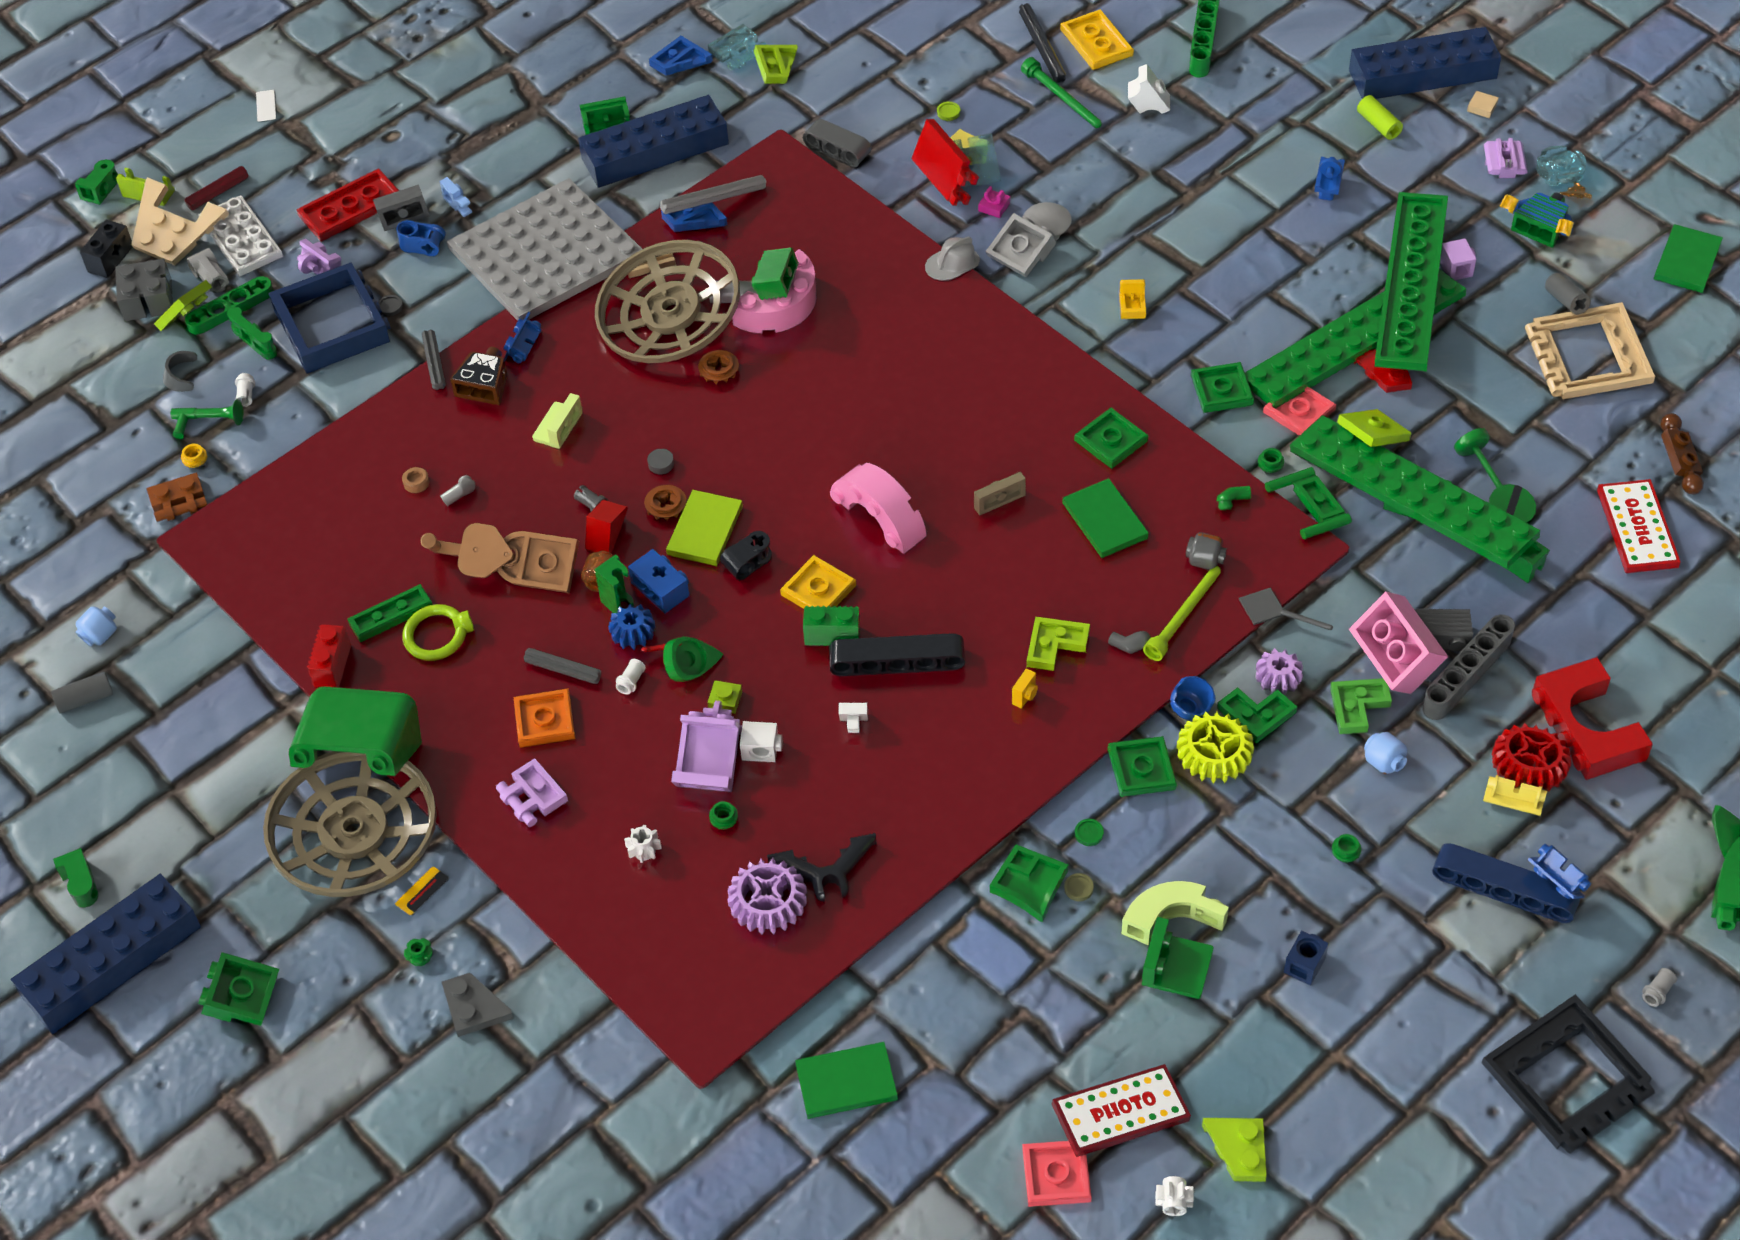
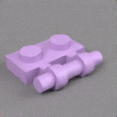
M535 758L511 773L515 783L508 786L502 781L496 786L501 800L506 805H510L514 809V815L518 820L524 821L528 827L536 824L537 819L533 812L537 809L546 816L568 801L566 793ZM522 793H525L529 798L524 803L518 798Z

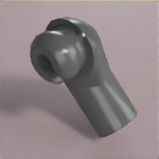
M1138 631L1126 637L1117 632H1112L1108 644L1132 654L1142 650L1151 637L1146 631Z

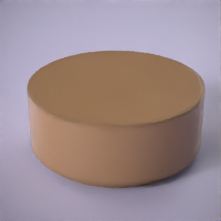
M410 468L402 476L404 488L408 492L419 493L429 486L428 473L423 468Z

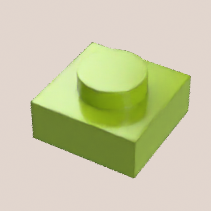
M714 681L708 699V708H713L715 700L722 701V709L732 710V713L735 714L742 694V685Z

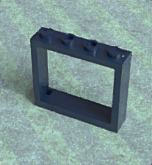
M352 262L268 293L273 310L306 374L390 342L387 331L391 329L386 317H381L383 314L378 301H372L374 296L369 285L364 286L365 279L361 270L356 271ZM353 284L374 324L308 348L288 308Z

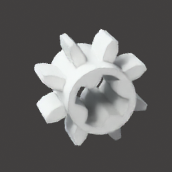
M646 825L631 829V838L624 839L625 846L628 848L629 858L635 856L640 860V863L651 858L655 859V850L662 849L656 829L651 831Z
M1171 1176L1163 1179V1185H1156V1206H1163V1213L1166 1215L1181 1216L1187 1212V1207H1193L1194 1187L1187 1186V1181L1184 1178Z

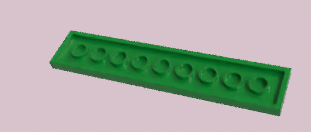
M1399 192L1374 367L1427 371L1448 196L1405 192Z
M1440 269L1434 315L1466 296V288ZM1384 292L1245 372L1251 391L1267 404L1271 403L1272 407L1276 409L1305 392L1306 387L1311 388L1354 363L1357 357L1369 350L1376 349Z
M1324 415L1290 444V452L1506 569L1540 538V530L1382 446L1370 447L1339 425V423Z

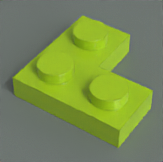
M1035 617L1027 657V667L1054 671L1058 649L1086 652L1090 624Z

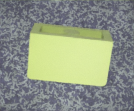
M570 393L564 404L554 402L533 434V441L560 449L583 413L580 396Z

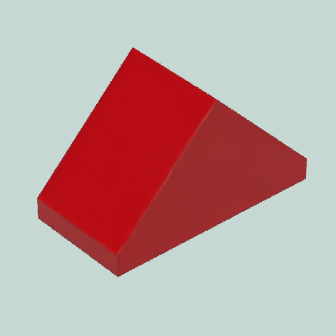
M602 500L586 516L585 549L602 555L606 553L611 555L628 507Z

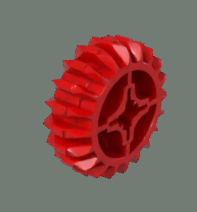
M1525 723L1521 728L1513 725L1510 730L1505 729L1495 741L1492 750L1493 768L1497 769V775L1516 781L1514 788L1521 787V783L1536 787L1542 786L1544 790L1550 792L1551 788L1559 787L1568 776L1571 766L1570 748L1566 747V740H1558V733L1550 734L1548 727L1542 730L1537 727V724L1533 728L1528 727Z

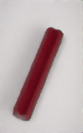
M239 166L186 197L185 203L190 210H195L249 177L247 170L243 166Z

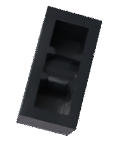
M105 220L80 251L87 272L109 278L116 269L115 267L121 263L133 248L126 225Z

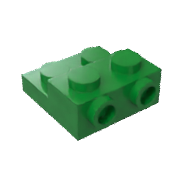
M221 952L219 961H212L207 975L208 979H212L210 988L203 987L198 1002L199 1005L203 1006L201 1014L231 1022V1019L235 1018L261 1026L279 969Z

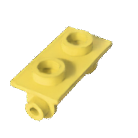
M1499 775L1495 777L1489 776L1483 799L1484 802L1541 816L1547 791L1542 790V786L1536 787L1521 783V787L1514 788L1516 781L1501 778Z

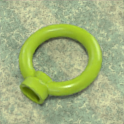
M436 604L426 606L415 612L406 622L402 636L404 646L412 656L425 661H435L453 654L462 645L466 633L475 630L468 610L460 613L451 606ZM434 615H444L451 618L456 632L453 639L447 645L436 650H425L416 645L413 635L415 628L422 620Z

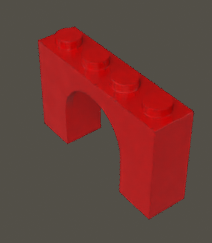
M1598 657L1536 676L1532 689L1534 702L1541 706L1549 726H1553L1558 733L1559 740H1566V747L1570 748L1573 765L1576 770L1581 771L1585 780L1646 761L1653 745L1639 722L1612 731L1600 732L1584 727L1574 718L1571 712V708L1574 705L1606 695L1611 678Z

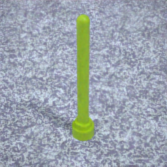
M1219 566L1207 572L1160 635L1151 637L1143 646V651L1147 657L1154 661L1162 660L1168 651V641L1220 575L1221 569Z

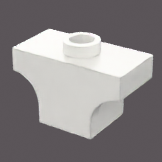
M1147 64L1139 67V77L1128 82V99L1139 113L1147 110H1157L1163 114L1170 111V94L1166 90L1163 80L1158 79Z

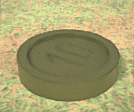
M1075 873L1066 879L1064 891L1070 899L1084 901L1093 894L1094 884L1089 876Z

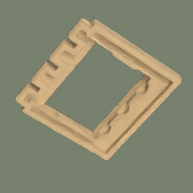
M1623 302L1588 308L1579 315L1566 312L1533 318V323L1525 325V331L1530 342H1532V348L1553 397L1561 396L1564 400L1654 383L1655 375ZM1601 323L1621 372L1615 374L1613 372L1590 376L1587 379L1571 381L1551 332Z

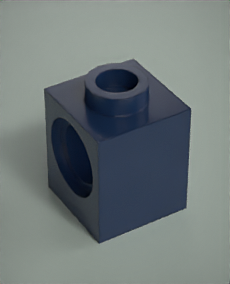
M1301 930L1286 957L1284 973L1308 985H1312L1326 959L1329 943L1316 934H1308ZM1302 954H1309L1313 957L1308 958L1303 956Z

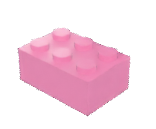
M1385 592L1349 629L1392 691L1412 694L1448 658V655L1409 601L1402 595Z

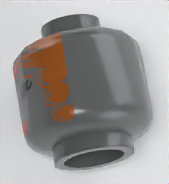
M1199 532L1195 537H1190L1185 557L1189 558L1192 566L1210 570L1215 568L1218 563H1224L1227 548L1223 547L1221 537Z

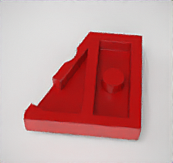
M1376 349L1369 350L1356 358L1354 364L1358 363L1363 367L1365 374L1372 380H1375L1378 386L1386 393L1412 389V381L1408 370L1374 367Z

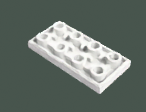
M242 196L231 198L227 202L218 205L225 208L229 215L224 220L221 218L213 226L215 229L209 234L239 277L283 257L278 245Z

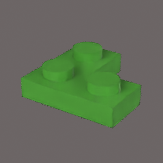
M1383 678L1331 682L1330 690L1339 734L1368 732L1369 725L1365 709L1391 707L1392 699L1389 686Z

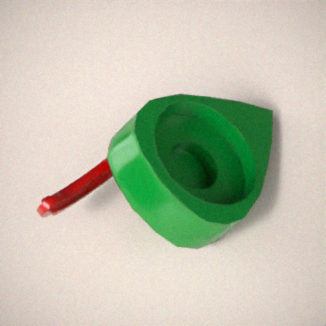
M685 636L672 639L666 644L644 646L641 648V651L644 652L664 650L663 662L666 672L676 682H685L701 676L724 655L703 641Z

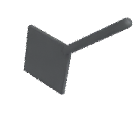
M1271 588L1239 598L1253 625L1284 615L1327 630L1333 629V626L1284 610Z

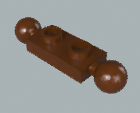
M1666 414L1660 423L1664 431L1661 436L1675 475L1684 477L1682 480L1683 490L1691 495L1698 494L1704 487V481L1701 477L1703 471L1689 432L1680 431L1682 420L1677 414Z

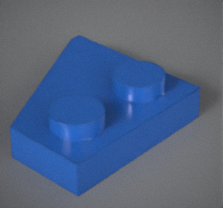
M679 36L649 58L650 66L665 76L713 61L711 53L683 36Z
M713 203L670 214H664L661 211L662 219L674 232L727 225V218Z

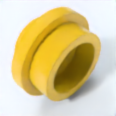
M189 444L182 450V463L189 468L199 467L206 462L207 452L199 444Z

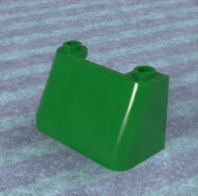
M325 686L317 688L309 697L290 745V766L298 768L312 766L317 759L316 750L366 754L368 766L375 773L396 776L422 744L416 702L408 694L400 692Z

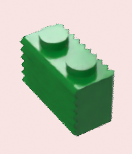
M793 248L764 251L763 257L758 261V270H756L755 276L752 277L753 290L757 292L761 300H764V298L766 300L768 298L773 299V297L776 299L778 297L786 298L799 265Z
M824 605L822 607L805 606L803 617L805 645L829 646L835 640L860 638L859 608L857 606L854 608L852 606H839L838 608L836 606L832 608L830 606L825 607Z

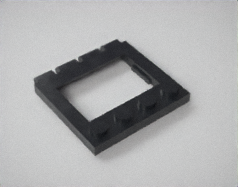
M1576 994L1483 1057L1481 1062L1556 1149L1562 1146L1569 1154L1588 1141L1587 1137L1592 1139L1610 1126L1611 1121H1617L1634 1109L1633 1104L1638 1106L1655 1094L1653 1087L1649 1084L1652 1079L1649 1074ZM1583 1030L1620 1071L1624 1078L1559 1123L1550 1113L1549 1107L1518 1075Z

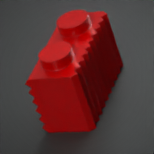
M322 624L317 631L316 643L313 644L314 648H312L313 652H311L312 656L309 657L310 661H308L307 669L315 688L324 686L339 688L352 644L350 643L346 627Z

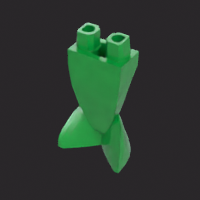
M1715 805L1712 813V824L1716 840L1724 857V862L1714 892L1711 917L1716 918L1718 929L1730 931L1734 930L1736 921L1740 922V819L1722 806Z

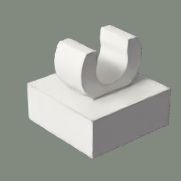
M839 703L840 721H847L848 733H859V721H868L867 703Z

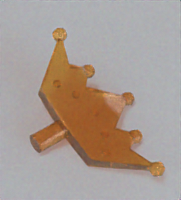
M1573 180L1574 186L1568 187L1569 191L1560 192L1562 195L1577 197V199H1583V197L1591 199L1592 197L1591 194L1585 193V187Z

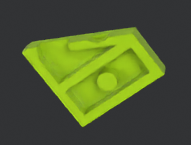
M755 45L754 54L764 84L787 83L798 49L797 45Z
M207 280L201 282L178 298L154 325L162 331L180 315H187L194 308V304L198 307L208 298L206 293L212 286Z
M1203 1118L1202 1128L1204 1132H1208L1214 1142V1148L1219 1157L1225 1161L1226 1169L1233 1181L1266 1182L1263 1118Z

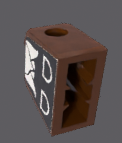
M489 347L486 354L478 352L469 353L450 379L454 396L500 405L507 379L505 360L501 357L502 352L496 347Z

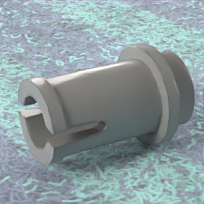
M1667 968L1660 969L1651 984L1643 988L1642 998L1648 1005L1657 1007L1666 1001L1665 995L1677 981L1674 972Z

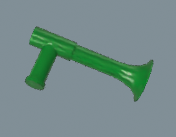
M236 399L233 405L224 408H172L170 412L171 418L173 420L178 419L172 435L177 439H183L188 419L222 417L234 420L236 425H241L244 416L243 405L239 399Z

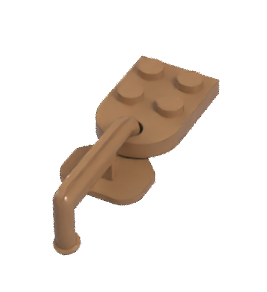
M480 523L471 524L465 529L461 544L438 541L432 533H426L421 537V544L424 548L434 553L459 556V570L467 576L487 578L495 571H498L505 580L514 585L570 593L580 542L578 539L526 531L513 532L503 538L496 527Z

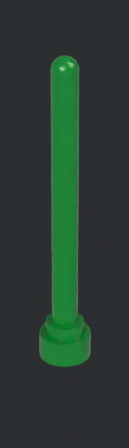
M1029 57L1022 63L1021 72L1028 78H1037L1094 128L1102 126L1099 118L1042 71L1040 62L1034 57Z

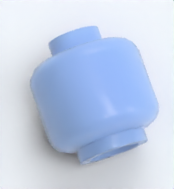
M91 606L76 621V628L78 630L75 633L89 646L93 644L101 646L117 630V626L113 621L116 616L105 606L102 609Z
M1389 732L1375 733L1367 740L1364 747L1365 758L1383 774H1391L1404 768L1407 763V746Z

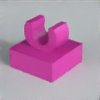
M989 186L978 204V211L1001 218L1010 204V196L1006 195L1003 190L997 192Z

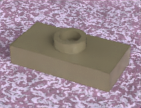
M1018 472L974 491V509L980 516L1025 496L1026 478L1021 472Z

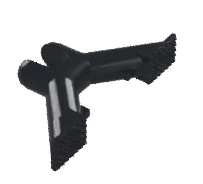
M876 833L851 837L850 845L848 848L840 849L841 856L833 865L818 867L807 862L806 856L800 858L794 856L793 850L768 854V863L774 858L777 865L785 861L787 868L794 866L797 874H801L804 880L812 883L814 894L820 901H825L823 887L828 883L837 884L843 898L849 892L847 874L871 846L877 844Z

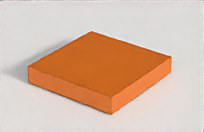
M569 688L514 697L520 748L575 739Z

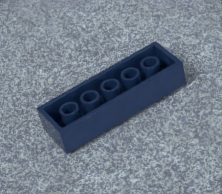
M1481 27L1352 49L1349 72L1362 99L1368 95L1379 99L1497 79L1501 55L1487 28Z
M710 95L699 97L578 138L581 158L598 188L729 144L727 123Z
M160 873L10 980L22 999L53 1035L200 929L201 926L193 909Z

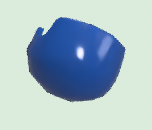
M1197 676L1182 678L1170 696V704L1173 711L1180 718L1191 722L1195 715L1203 718L1205 712L1209 713L1216 700L1213 687L1205 679Z

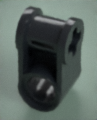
M762 531L750 533L735 545L728 547L722 553L720 562L737 580L747 578L751 573L767 564L772 558L768 534Z

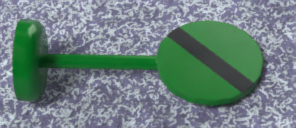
M1478 428L1463 435L1454 444V450L1459 456L1476 454L1496 486V489L1493 490L1489 497V503L1526 523L1530 522L1536 513L1534 497L1526 489L1518 485H1502L1481 451L1489 442L1490 436L1485 428Z

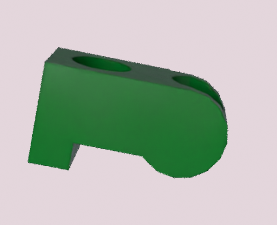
M107 159L98 161L94 165V170L86 179L79 178L75 182L81 200L99 205L104 201L117 184L116 177L118 174L113 161Z
M79 848L54 858L55 867L62 880L69 879L67 890L74 903L83 908L93 905L99 895L89 863L82 849Z

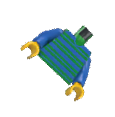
M1536 193L1531 198L1521 201L1514 196L1506 194L1500 204L1501 208H1506L1508 212L1514 214L1511 226L1512 231L1551 248L1555 246L1560 233L1564 236H1570L1573 232L1574 222H1572L1571 216L1567 214L1569 206L1564 203L1565 198L1560 193H1553L1551 197L1543 193Z

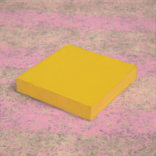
M813 555L780 589L781 596L803 609L805 606L811 607L812 605L814 607H822L824 605L825 607L830 606L832 608L833 606L837 607L854 589L856 579Z

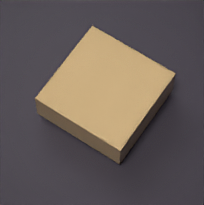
M1476 91L1468 105L1467 112L1490 118L1498 104L1499 97Z

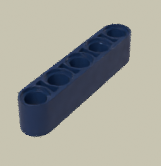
M1451 843L1441 846L1432 869L1433 875L1443 882L1561 923H1569L1574 920L1580 899H1567L1556 890L1557 885L1550 879L1542 878L1536 872Z

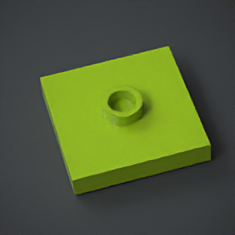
M1378 409L1339 414L1337 421L1339 425L1370 447L1407 442L1412 434Z

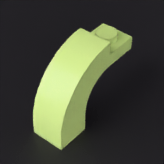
M1186 881L1166 882L1147 889L1131 903L1122 919L1121 934L1149 945L1157 917L1165 919L1177 917L1191 918L1222 931L1227 922L1229 907L1217 899L1206 898V886Z

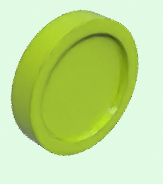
M943 102L937 107V115L945 121L955 120L960 116V107L954 102Z

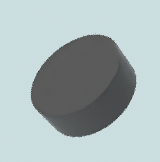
M656 449L648 455V467L651 472L666 474L673 469V454L669 450Z

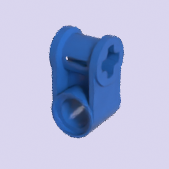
M405 220L400 222L396 228L400 249L407 253L436 256L440 251L439 244L446 236L445 230L436 224Z

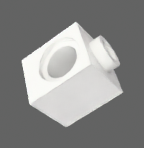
M743 721L740 739L742 760L775 762L777 751L781 752L783 745V735L778 734L777 723Z

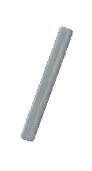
M758 175L662 200L660 202V209L664 214H670L764 189L767 181L763 175Z

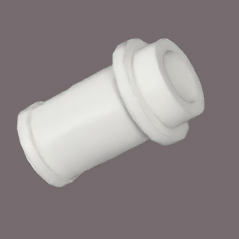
M242 373L235 380V385L237 386L236 399H241L243 406H249L252 403V389L255 387V380L251 374Z
M638 659L630 660L623 674L616 678V689L619 692L628 695L636 690V683L646 669L644 663Z

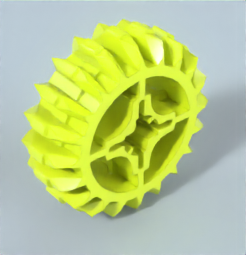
M1218 711L1214 716H1210L1205 712L1203 718L1195 715L1193 721H1187L1184 729H1181L1179 732L1177 749L1179 761H1183V768L1190 769L1191 776L1200 774L1201 781L1206 779V777L1211 778L1213 784L1218 778H1221L1226 783L1228 776L1236 780L1238 773L1244 774L1247 766L1252 762V754L1254 753L1252 734L1248 733L1247 725L1240 726L1239 718L1230 720L1229 713L1225 717H1221Z

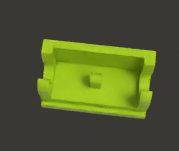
M125 167L126 177L123 174H118L116 177L122 197L141 201L146 179L134 177L133 171ZM162 176L163 184L168 187V191L160 203L161 206H165L174 193L175 188L172 186L169 177Z

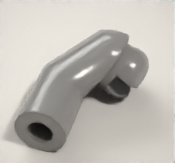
M464 475L458 480V484L440 495V497L449 506L461 497L472 493L475 489V481L470 476Z

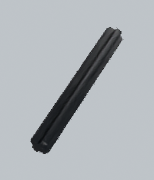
M1029 3L1021 4L1019 6V13L1053 80L1056 83L1064 82L1066 80V73Z

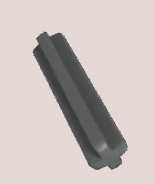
M431 329L428 331L424 330L422 332V339L432 388L435 390L443 389L446 383L435 331Z
M527 648L525 651L524 661L526 663L593 684H597L600 681L602 674L600 669L532 648Z

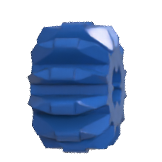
M629 603L628 608L624 609L619 606L618 613H611V622H609L608 627L615 644L620 643L623 649L630 645L635 650L636 645L645 646L646 640H653V632L656 628L655 621L650 610H644L641 604L633 608Z

